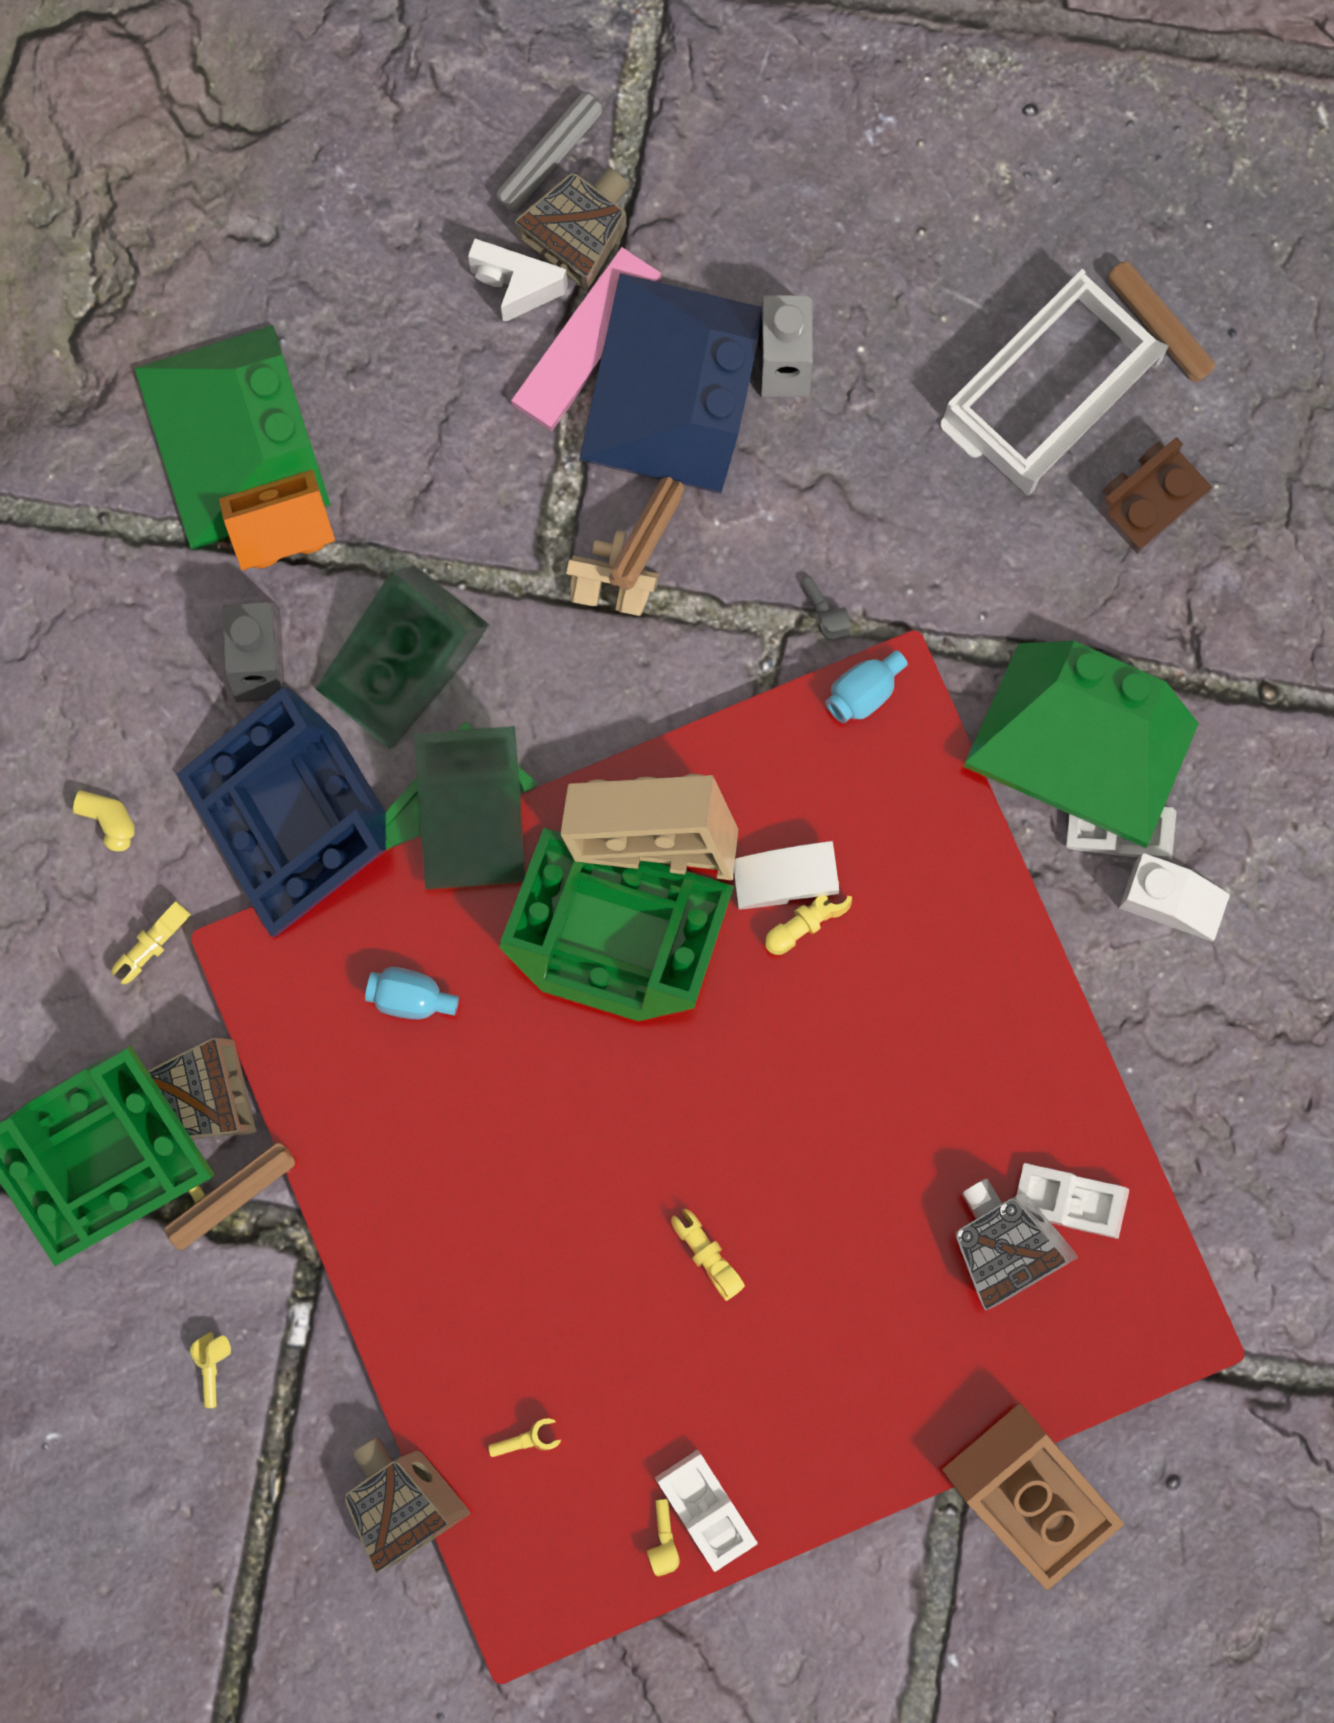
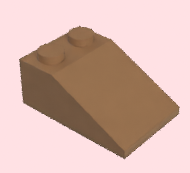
M1019 1403L942 1469L966 1503L1047 1591L1125 1525L1022 1403Z

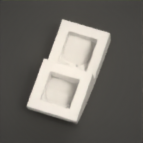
M1173 807L1163 808L1147 848L1069 814L1066 847L1078 851L1138 858L1142 853L1159 859L1172 860L1177 811Z
M833 841L767 851L735 859L734 878L739 910L788 904L789 900L839 894Z
M1024 1163L1016 1196L1026 1194L1052 1224L1118 1239L1129 1189L1123 1186L1077 1177L1072 1173Z
M699 1450L694 1451L655 1477L714 1572L758 1544Z

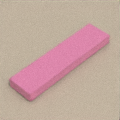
M623 247L615 255L511 400L513 407L551 432L600 365L619 274L622 273L655 282L661 280V272Z

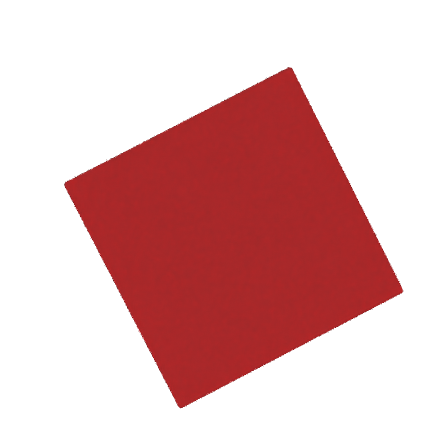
M912 630L388 849L277 937L269 935L253 906L197 929L191 936L192 944L229 1035L235 1041L238 1057L273 1143L282 1142L289 1148L296 1160L295 1166L286 1172L400 1454L404 1456L414 1451L423 1453L471 1513L439 1535L435 1540L491 1677L498 1684H505L954 1488L955 1486L942 1469L1019 1403H1022L1057 1443L1240 1363L1244 1358L1245 1353L991 786L985 776L963 767L972 744L924 637L919 631ZM895 650L905 657L908 665L894 676V690L878 709L868 717L863 719L850 718L845 723H841L833 717L825 701L832 695L831 686L836 679L860 662L873 659L882 661ZM688 774L713 775L739 829L735 859L767 851L833 841L839 894L829 895L827 897L828 904L838 905L843 903L847 896H852L851 907L839 917H831L820 922L821 928L813 935L807 932L795 941L796 945L782 955H775L768 951L765 942L767 934L780 923L784 925L796 916L794 912L802 905L809 907L817 897L789 900L788 904L739 910L734 873L733 880L717 879L718 870L686 866L687 872L734 886L695 1008L636 1021L545 993L499 948L543 828L561 833L568 784L587 783L596 779L624 781L635 780L639 777H653L657 779L684 777ZM388 967H400L425 974L436 982L440 992L459 996L456 1015L435 1012L427 1018L417 1020L383 1014L375 1007V1003L365 1001L371 972L382 973ZM1024 1163L1072 1173L1077 1177L1123 1186L1129 1189L1118 1239L1052 1224L1075 1251L1078 1258L998 1306L985 1311L956 1238V1231L976 1220L961 1193L988 1178L1003 1204L1017 1195ZM682 1209H688L695 1214L702 1224L701 1229L710 1242L717 1241L722 1248L719 1252L720 1256L731 1265L743 1281L745 1287L729 1300L725 1301L709 1278L704 1266L698 1267L693 1261L692 1257L695 1254L692 1249L675 1232L671 1223L673 1215L681 1221L685 1228L690 1227L682 1214ZM550 1418L556 1421L540 1426L537 1432L538 1439L544 1444H550L561 1439L558 1446L553 1449L540 1450L533 1446L491 1457L488 1445L520 1436V1434L530 1431L532 1425L541 1419ZM696 1450H699L758 1543L716 1572L713 1571L655 1479L656 1476ZM667 1499L671 1533L673 1534V1541L680 1563L675 1571L658 1577L653 1571L646 1550L662 1545L658 1535L655 1501Z

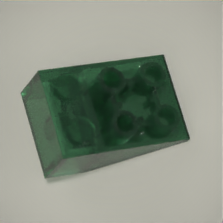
M515 726L414 733L413 745L425 890L523 882L525 870Z

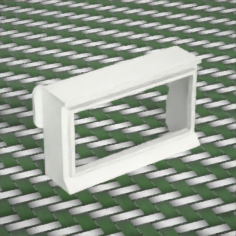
M1083 269L947 404L944 418L941 421V430L968 456L978 458L983 454L1027 496L1035 490L1039 479L1150 367L1155 369L1161 364L1169 345L1151 336L1085 275L1086 271ZM1079 299L1116 333L1120 340L1133 352L1027 459H1024L970 407Z

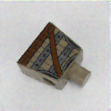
M610 168L606 169L593 186L575 173L569 174L515 221L517 239L549 264L566 269L567 277L589 293L626 230V212L616 203L629 189V184L620 174Z
M209 1039L148 1070L192 1140L256 1132L241 1065L233 1039Z
M379 1438L371 1440L352 1453L367 1479L345 1494V1502L375 1573L400 1563L471 1514L467 1506L423 1453L414 1451L392 1461Z

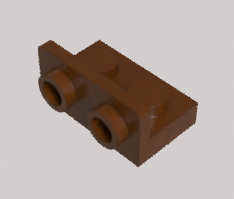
M1177 437L1166 446L1161 441H1158L1138 460L1142 467L1130 477L1122 472L1102 491L1106 498L1098 510L1099 513L1137 554L1212 489V486L1180 452L1183 443Z

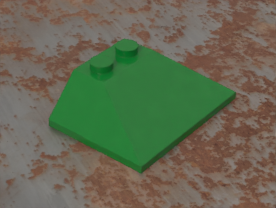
M274 325L134 368L191 550L230 538L219 498L313 469L325 508L331 506Z
M1076 641L1018 643L963 767L1147 848L1199 723L1166 681Z
M543 828L499 948L545 993L636 1021L695 1008L734 886L687 871L685 875L670 873V866L656 862L639 861L638 869L576 862L566 846L561 833Z
M131 1045L102 1057L36 1096L0 1120V1184L54 1266L66 1261L215 1175Z

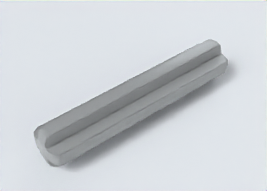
M585 92L574 101L497 190V200L502 206L511 212H516L601 115L602 105L596 98Z

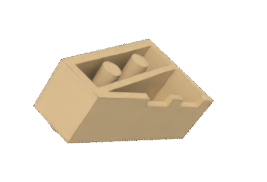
M688 774L684 777L656 779L653 777H639L635 780L624 781L596 779L587 783L568 784L561 836L576 862L638 869L639 861L671 864L670 873L685 875L686 866L718 870L717 879L733 880L739 829L714 776Z

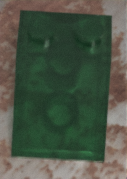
M415 565L393 570L382 584L315 689L390 749L394 748L462 667L490 624Z

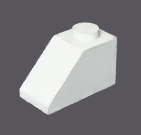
M1142 853L1134 863L1119 909L1213 942L1230 894L1190 869Z

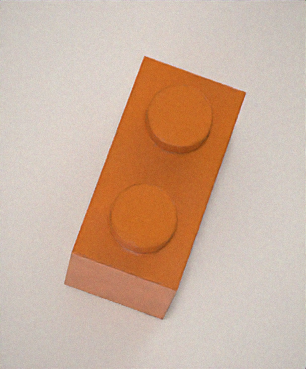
M313 469L219 498L223 519L241 571L252 567L257 569L266 568L275 564L281 558L297 553H314L322 549L326 544L336 541Z

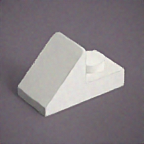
M478 239L473 241L468 255L470 271L476 274L475 277L479 281L493 287H502L503 283L509 285L501 305L503 321H509L565 294L568 286L566 269Z

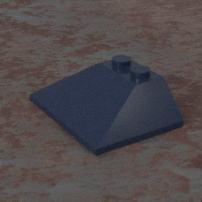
M620 273L579 461L659 480L664 477H671L674 481H681L685 486L721 494L739 434L758 344L761 307Z
M282 687L177 773L271 937H277L386 851V812L339 733L289 687Z

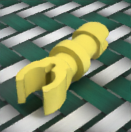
M829 895L819 896L809 907L805 905L800 906L794 911L796 916L784 925L780 923L769 931L765 941L766 948L775 955L786 953L796 945L795 941L809 932L813 935L821 928L820 922L846 913L851 907L852 896H847V899L838 905L828 904L827 897Z
M175 901L148 932L142 930L136 936L139 941L127 954L124 953L115 962L111 969V975L114 976L124 964H128L131 967V972L120 984H128L133 981L143 970L142 966L154 954L157 957L161 955L165 950L162 945L191 914Z
M682 1209V1214L690 1227L685 1228L681 1221L673 1215L671 1223L675 1232L682 1241L685 1240L694 1252L695 1256L692 1259L698 1267L704 1266L719 1294L725 1301L729 1300L745 1287L743 1281L731 1265L720 1256L719 1252L722 1248L717 1241L710 1242L701 1229L702 1224L695 1214L688 1209Z

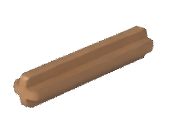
M1123 261L1114 267L1107 277L1110 285L1155 338L1169 345L1167 352L1193 382L1198 383L1210 375L1215 368V362L1132 264L1128 261Z
M664 477L659 481L611 567L609 581L613 586H620L623 590H629L634 587L682 499V493L685 489L681 481H674L671 477Z
M282 1142L274 1143L168 1223L164 1228V1232L169 1242L178 1250L186 1249L292 1169L296 1164L292 1152Z

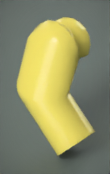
M79 790L74 800L73 813L99 821L103 832L106 834L103 840L104 845L109 850L122 852L128 849L131 844V838L135 835V825L124 804L116 799Z

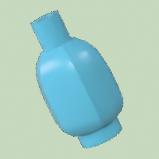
M895 650L882 661L875 659L867 660L853 666L832 684V695L825 701L828 710L841 723L847 722L850 718L863 719L868 717L890 697L894 690V676L908 665L907 660L899 651Z
M388 967L382 973L371 972L366 988L365 1001L375 1003V1007L383 1014L420 1020L429 1017L435 1012L455 1016L459 996L440 992L436 982L425 974L400 967Z

